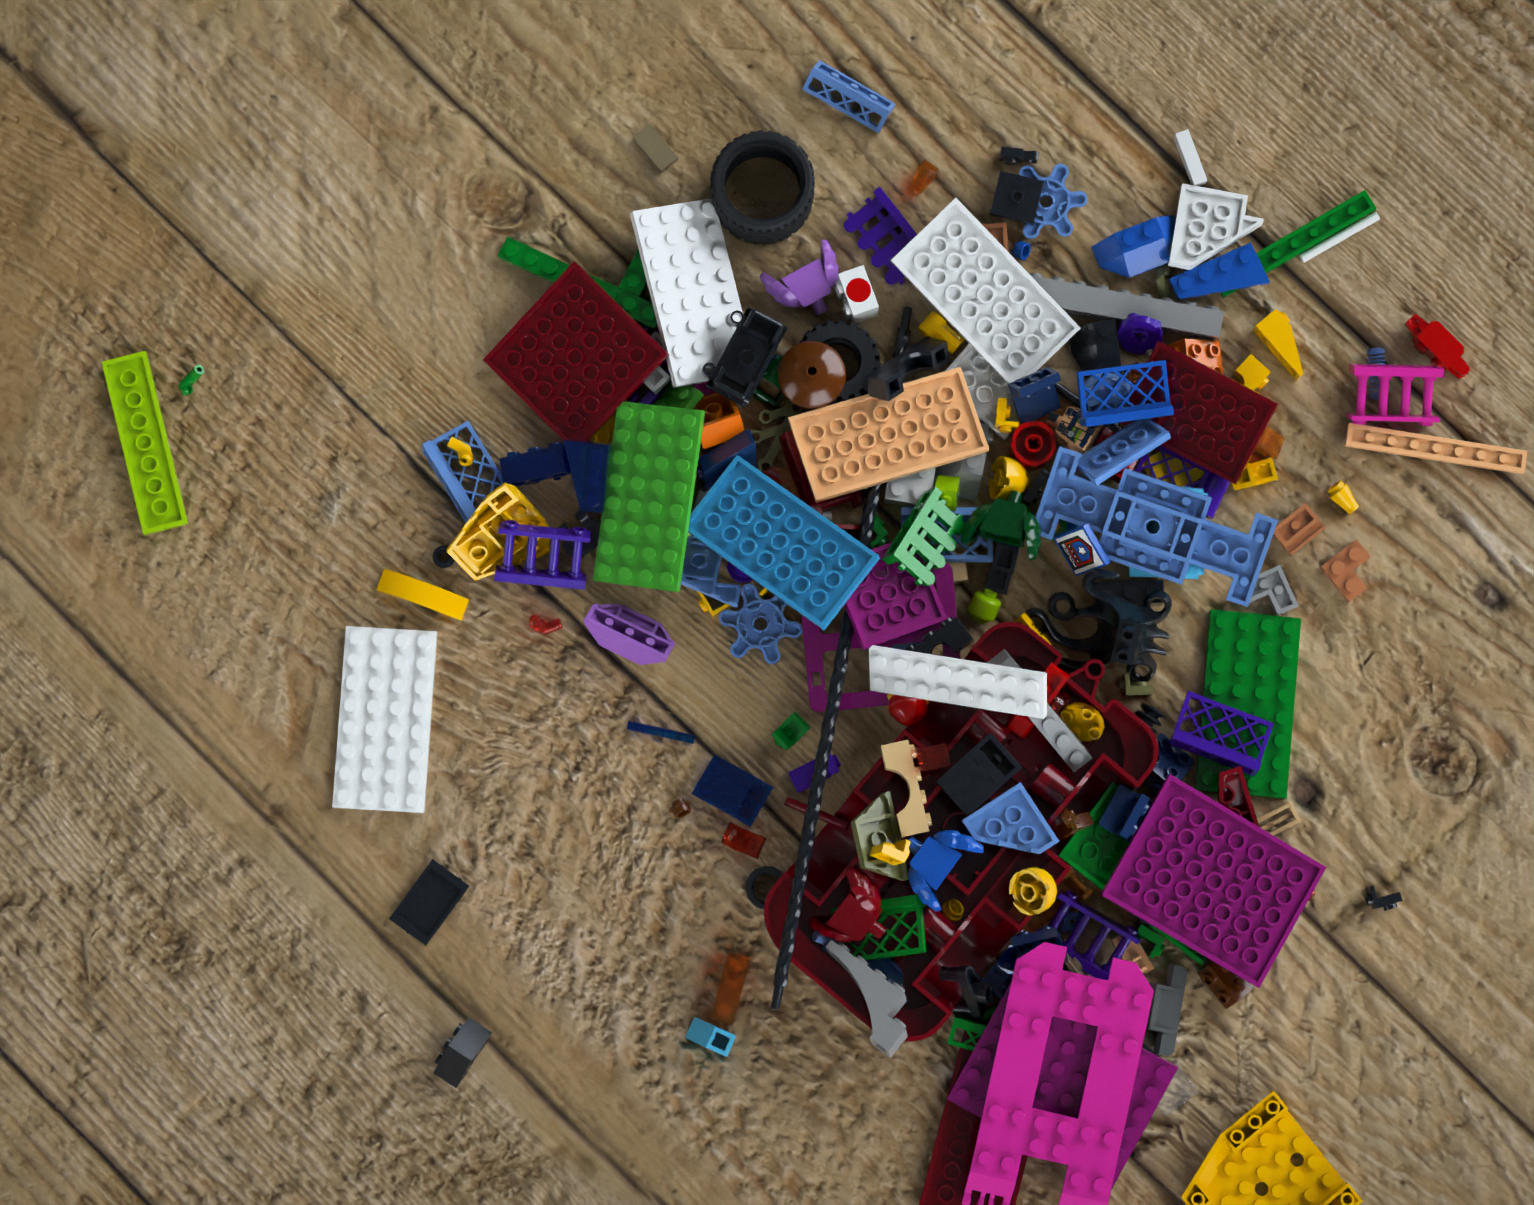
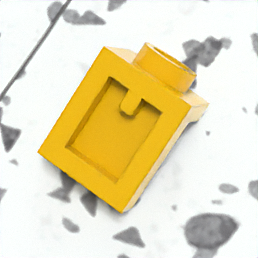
M998 398L996 403L994 428L999 429V432L1012 433L1013 430L1017 429L1019 423L1005 421V418H1010L1011 405H1007V398Z
M905 839L895 842L894 845L883 842L880 845L872 846L870 856L891 865L905 863L910 853V841Z

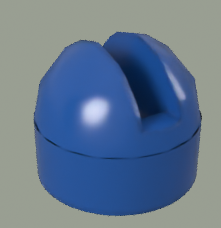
M1023 241L1014 243L1013 246L1015 247L1011 249L1013 256L1017 259L1026 260L1030 254V244Z

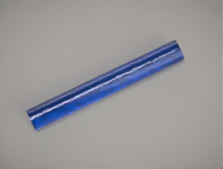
M628 721L627 730L694 744L695 735L633 721Z

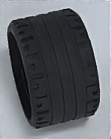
M763 130L751 131L749 134L744 133L734 138L732 142L727 143L720 151V155L716 157L710 178L712 203L725 230L728 229L729 233L739 240L743 239L744 242L756 245L757 243L766 245L774 244L776 241L781 242L791 237L792 233H796L809 217L814 199V170L803 148L797 146V142L791 140L786 135L782 136L781 133L772 131L763 132ZM767 157L776 159L791 169L797 178L800 192L789 210L771 219H756L742 214L732 205L725 191L726 182L733 170L744 161L752 158Z

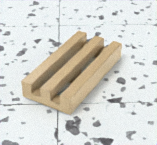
M1291 801L1257 818L1258 823L1287 808L1290 809L1291 812L1260 827L1266 830L1291 816L1294 817L1295 820L1270 832L1273 836L1302 821Z

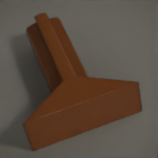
M1064 808V814L1061 815L1063 822L1054 829L1059 839L1062 840L1094 824L1089 812L1076 815L1073 810L1068 811L1067 808Z

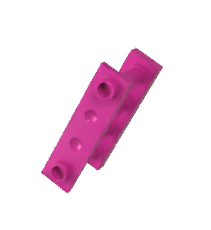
M1349 364V373L1356 375L1355 379H1358L1356 412L1346 413V418L1353 420V424L1364 425L1366 421L1419 422L1421 426H1433V422H1440V417L1431 415L1433 382L1436 381V377L1443 378L1444 368L1423 365ZM1369 376H1378L1380 380L1378 414L1365 413L1366 385ZM1392 376H1400V380H1402L1400 414H1387L1389 380L1392 379ZM1414 377H1422L1424 381L1422 415L1409 414L1411 381L1414 380Z

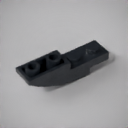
M994 541L993 562H990L983 589L1007 595L1019 547Z

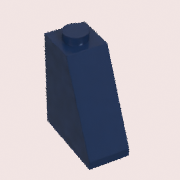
M750 429L741 432L699 457V467L696 474L698 481H703L705 489H709L715 484L736 455L757 468L756 445Z

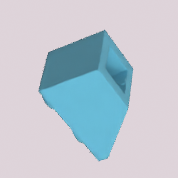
M694 1017L685 1038L727 1057L736 1035Z

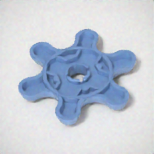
M1055 165L1048 177L1038 176L1031 166H1023L1020 169L1019 175L1044 181L1040 199L1042 197H1049L1052 201L1051 206L1044 208L1039 201L1034 224H1025L1023 228V233L1027 238H1036L1041 228L1045 225L1053 226L1060 236L1067 237L1072 234L1073 225L1068 220L1067 213L1071 208L1085 206L1088 197L1083 191L1071 192L1065 187V179L1069 174V169L1066 165Z
M745 584L741 588V596L744 600L743 607L738 611L723 610L719 614V622L723 626L733 627L738 632V638L731 645L730 652L733 657L742 658L750 649L757 648L762 651L764 659L768 664H776L781 657L777 647L778 641L782 637H800L803 628L800 623L788 621L784 617L783 611L788 604L775 595L769 600H764L758 595L757 588L753 584ZM758 618H763L767 622V627L763 631L757 630L754 627V622Z

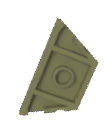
M890 791L883 792L851 821L860 868L900 881L909 880L906 862L891 865L870 856L872 846L880 845L883 842L894 845L895 842L901 841Z

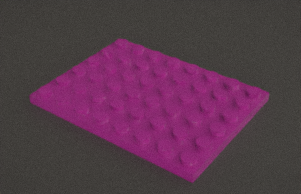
M1168 774L1100 895L1255 987L1260 988L1327 867L1173 775Z
M1011 982L947 1097V1100L980 1118L983 1113ZM1052 1016L1032 1108L1078 1118L1097 1026ZM1144 1048L1141 1049L1112 1188L1178 1070V1066Z

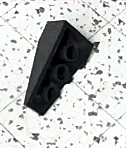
M1115 319L1092 322L1080 326L1081 329L1069 339L1071 353L1081 371L1121 366ZM1087 375V376H1083V377L1087 380V379L1090 378L1092 375Z

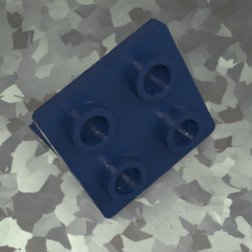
M1118 785L1098 821V825L1130 842L1152 802L1149 801V797L1135 793L1123 785Z

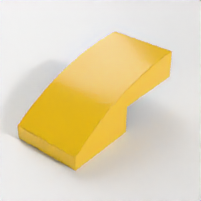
M1273 458L1251 464L1248 463L1238 484L1232 483L1234 491L1279 480Z

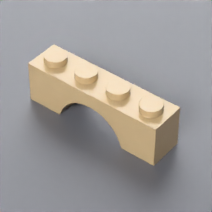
M909 740L881 745L880 750L885 770L900 775L907 783L909 789V799L906 807L896 814L900 837L905 838L928 833L929 827L932 826L930 813H925L923 804L927 803L925 791L920 790L918 781H921L922 778L919 767H915L913 758H916L914 744L909 745Z

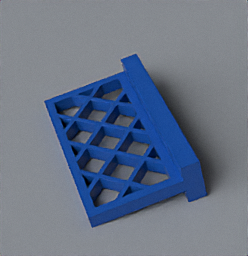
M1166 360L1076 372L1081 417H1079L1080 426L1089 427L1174 415L1173 406L1170 404ZM1153 366H1160L1161 375L1155 381L1147 373ZM1131 369H1135L1142 374L1135 384L1125 378ZM1109 372H1114L1120 377L1113 387L1103 381ZM1092 375L1098 380L1091 390L1084 386L1083 376ZM1144 377L1153 383L1147 394L1138 388ZM1122 380L1132 387L1125 397L1116 391ZM1101 383L1110 390L1103 400L1094 394V391ZM1156 387L1163 391L1164 401L1155 402L1150 398ZM1134 390L1144 397L1138 405H1133L1128 401ZM1113 393L1122 399L1117 408H1111L1106 404ZM1092 396L1100 404L1095 411L1087 412L1086 402Z

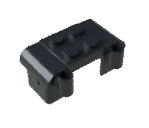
M747 307L744 315L738 310L731 313L729 322L737 328L717 366L713 363H706L702 368L703 376L709 379L706 385L707 388L745 408L788 329L779 321L750 307ZM733 315H738L740 317V321H734ZM711 367L713 369V373H706L705 368Z

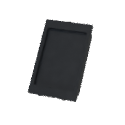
M432 859L389 919L405 930L407 934L412 935L426 946L470 886L444 868L442 864Z

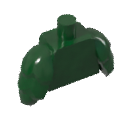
M1010 491L1007 500L997 498L993 503H987L975 509L971 514V518L963 527L964 530L960 541L967 545L981 534L982 538L1023 548L1026 539L1027 553L1031 561L1036 559L1038 550L1041 547V527L1036 517L1027 511V506L1020 504L1022 494L1017 491Z

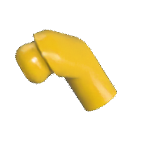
M451 437L447 447L457 451L460 465L464 467L470 466L473 463L471 447Z

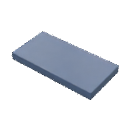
M1150 418L1135 420L1082 454L1076 470L1095 485H1099L1171 438L1170 433Z

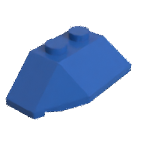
M1170 215L1150 219L1116 232L1091 246L1099 268L1131 278L1168 264L1175 216Z

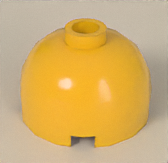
M999 456L994 461L991 471H995L994 480L989 478L988 482L989 495L992 499L1007 500L1010 491H1017L1022 494L1028 488L1029 477L1027 476L1026 469L1017 459Z
M1038 867L1025 868L1015 873L1011 878L1009 894H1013L1014 906L1021 913L1030 916L1040 914L1052 906L1056 899L1057 887L1053 877L1047 871Z

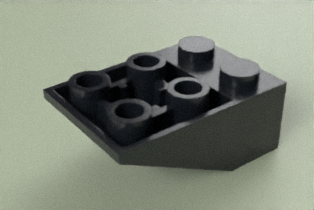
M990 732L936 782L968 817L1012 778L1022 766Z

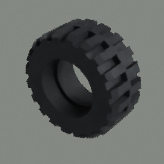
M832 319L826 320L825 324L821 325L818 323L814 325L811 331L808 330L804 334L802 341L799 342L818 341L829 346L842 345L851 349L857 356V373L851 380L845 382L840 395L826 406L868 394L865 376L880 367V352L876 348L874 338L869 337V332L865 328H858V324L855 322L849 324L845 323L846 320L839 319V322H833ZM810 368L808 370V373L810 375H815L816 370L814 368Z

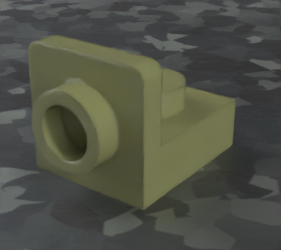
M1124 673L1122 678H1119V691L1123 692L1124 698L1149 697L1153 695V685H1147V682L1140 681L1133 682V686H1130L1129 673Z

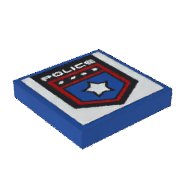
M1088 523L1057 534L1053 538L1075 576L1082 575L1092 569L1101 568L1110 563L1108 556Z

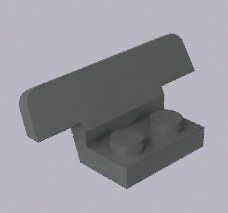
M1169 964L1165 985L1149 982L1154 990L1146 1029L1157 1031L1154 1052L1158 1055L1173 1054L1178 1032L1187 970L1174 964Z

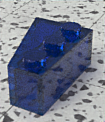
M574 439L563 440L580 511L603 513L612 443Z
M561 442L548 444V448L545 449L532 447L527 449L528 452L522 454L518 451L507 453V457L499 458L503 483L516 487L536 484L554 478V481L561 480V476L570 474L579 477V452L575 453L570 447L562 445Z

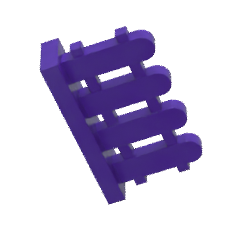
M878 187L873 191L876 196L873 200L868 197L864 200L867 203L854 215L852 212L847 214L849 219L845 221L844 229L848 233H854L859 230L862 236L858 239V247L861 250H868L872 247L876 252L871 258L872 265L876 268L886 265L890 270L885 274L887 284L895 285L899 282L902 285L906 282L903 279L905 276L896 266L892 265L890 260L918 234L881 187ZM884 208L889 213L887 217H884L881 213ZM874 216H877L880 222L867 232L863 225ZM898 225L903 230L900 235L894 230ZM890 233L894 239L880 249L876 243Z

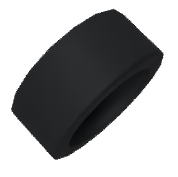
M763 866L755 869L746 881L745 891L747 897L754 906L760 909H764L765 901L758 899L754 893L753 888L756 879L765 874L772 875L777 879L783 875L781 870L772 866Z

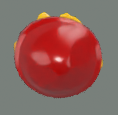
M887 694L889 714L898 723L911 726L920 722L926 716L929 700Z

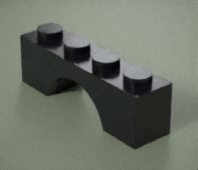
M926 336L867 374L865 378L869 396L890 401L904 392L902 381L905 378L919 372L936 371L950 362L946 341Z

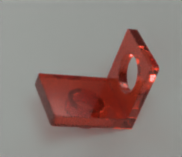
M946 743L915 748L920 773L950 766Z
M729 822L721 843L733 850L758 859L766 838ZM734 830V836L732 840L729 841V835L731 831Z

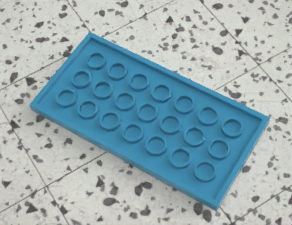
M736 455L690 516L688 533L822 630L827 628L880 559L878 554L738 455Z

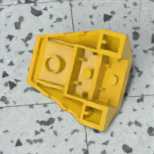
M503 483L489 493L446 549L447 553L474 581L495 574L496 565L503 563L505 534L498 533L500 522L513 520L518 522V524L550 527L543 515L514 485ZM514 536L512 565L522 564L521 561L526 560L528 536ZM537 537L535 559L542 557L550 551L551 539Z

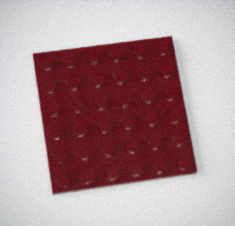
M574 261L488 353L483 361L575 453H578L616 413L618 406L623 401L626 402L670 354Z

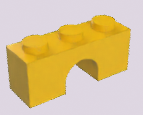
M1250 354L1235 370L1233 375L1241 384L1252 390L1258 388L1261 390L1269 382L1267 376L1271 372Z

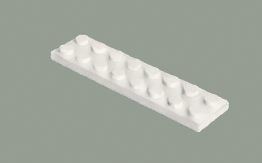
M875 645L869 648L870 691L1044 719L1047 716L1046 672Z

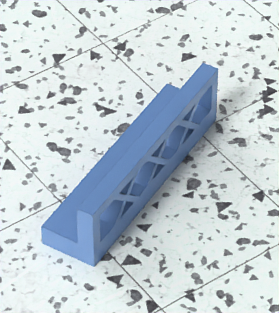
M820 60L812 68L802 89L877 133L881 131L887 117L892 113L896 105L894 102ZM813 78L821 81L824 89L817 90L811 87L810 84ZM837 90L840 92L843 100L836 101L832 99L830 91ZM856 101L859 103L862 111L855 112L851 110L849 102ZM875 112L882 116L879 124L872 122L868 113Z

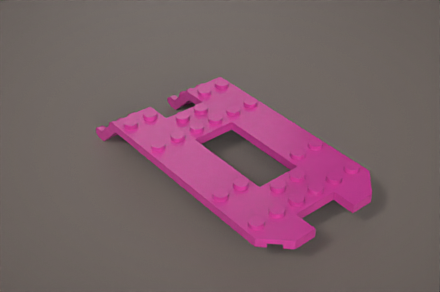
M1043 942L1016 959L962 1205H970L972 1190L981 1192L977 1205L984 1204L986 1193L990 1194L987 1205H994L995 1195L1003 1197L1001 1205H1010L1022 1155L1067 1165L1063 1188L1057 1205H1108L1154 990L1135 962L1112 957L1108 980L1062 970L1067 951L1065 946ZM1052 1016L1097 1026L1078 1118L1032 1108Z

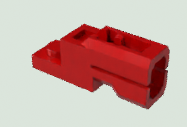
M1052 662L1044 671L1047 673L1048 704L1052 702L1070 677ZM1013 714L1006 723V726L1021 738H1025L1034 726V723L1028 716Z

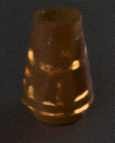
M923 160L921 164H918L909 188L921 195L922 191L936 178V173L939 169Z

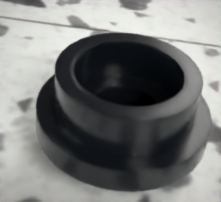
M439 546L434 550L433 561L436 566L448 568L453 565L455 560L446 551L449 546ZM442 554H448L446 561L440 560Z

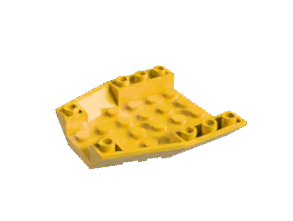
M1275 1091L1268 1094L1218 1136L1181 1196L1186 1205H1359L1363 1201L1350 1184L1344 1182L1287 1111V1106ZM1294 1153L1301 1154L1303 1158L1299 1166H1293L1290 1161ZM1259 1182H1264L1267 1186V1192L1262 1196L1257 1195L1255 1192V1186Z

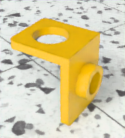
M696 591L700 597V600L697 601L704 613L708 611L712 618L719 615L723 610L732 607L724 604L713 611L704 595Z

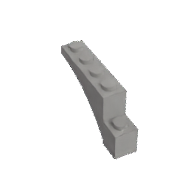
M831 940L826 946L828 955L837 961L852 977L866 1001L872 1023L873 1034L870 1036L872 1045L891 1058L908 1037L905 1029L906 1025L898 1018H894L907 1001L904 993L905 990L895 982L893 984L886 980L887 977L880 970L875 969L873 971L869 968L867 961L859 955L854 957L850 954L849 948L843 943L839 942L837 944Z

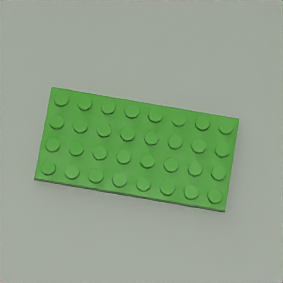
M624 401L618 406L593 581L680 592L705 411Z

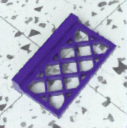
M1188 691L1168 744L1230 768L1241 766L1244 773L1255 776L1260 769L1261 760L1274 723ZM1190 699L1198 701L1202 710L1192 714L1188 706ZM1213 708L1221 710L1224 718L1214 722L1209 710ZM1205 713L1210 724L1199 728L1194 717ZM1235 716L1242 718L1245 726L1235 730L1230 718ZM1188 719L1191 720L1195 728L1194 731L1189 733L1180 730L1182 722ZM1226 721L1231 732L1221 736L1216 725ZM1257 724L1267 727L1265 734L1259 738H1256L1251 728ZM1212 727L1217 738L1211 741L1206 740L1201 731ZM1247 729L1252 741L1242 745L1237 733ZM1233 735L1238 747L1233 749L1227 748L1223 739ZM1254 743L1258 750L1257 758L1248 756L1244 747Z

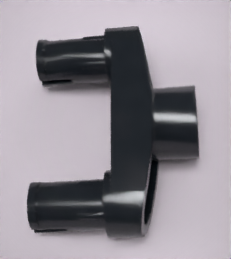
M941 966L938 972L939 979L941 981L958 982L966 1000L959 1001L952 1010V1014L982 1019L985 1015L987 1004H990L994 998L993 985L981 982L972 966Z

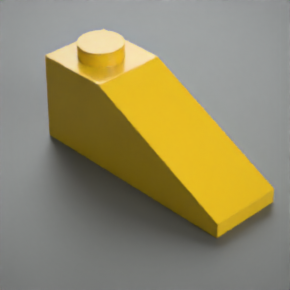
M1275 309L1254 327L1253 332L1297 381L1303 375V370L1293 331L1288 323L1290 320L1284 312H1279Z

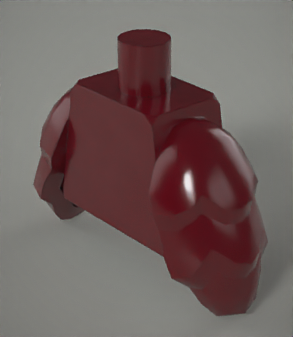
M855 868L847 869L846 875L851 890L831 916H812L809 918V924L821 935L832 938L836 942L861 941L867 932L880 939L887 929L876 921L882 912L880 893L866 875Z

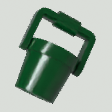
M775 354L762 377L780 388L778 368L782 357ZM755 389L754 397L764 403L769 402L772 405H778L784 396L782 390H780L775 400L770 398V395L760 389Z

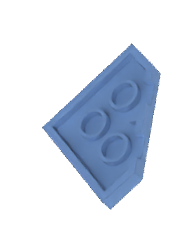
M1021 782L962 820L969 834L978 842L1034 854H1041L1059 842Z

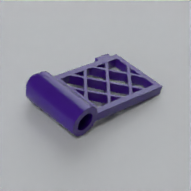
M1162 445L1156 447L1155 450L1161 452L1163 460L1151 464L1148 453L1141 457L1135 470L1138 473L1146 468H1150L1153 478H1156L1152 466L1164 462L1169 474L1157 479L1163 480L1170 477L1172 484L1176 485L1173 476L1185 472L1189 482L1185 487L1194 488V485L1199 484L1197 488H1203L1204 493H1208V496L1212 497L1205 518L1211 520L1214 518L1230 481ZM1165 454L1170 455L1172 457L1166 458ZM1176 458L1181 461L1184 469L1171 473L1167 461ZM1145 460H1147L1148 465L1142 467ZM1185 463L1191 465V467L1186 468ZM1197 468L1205 472L1201 480L1192 483L1188 473L1189 470Z

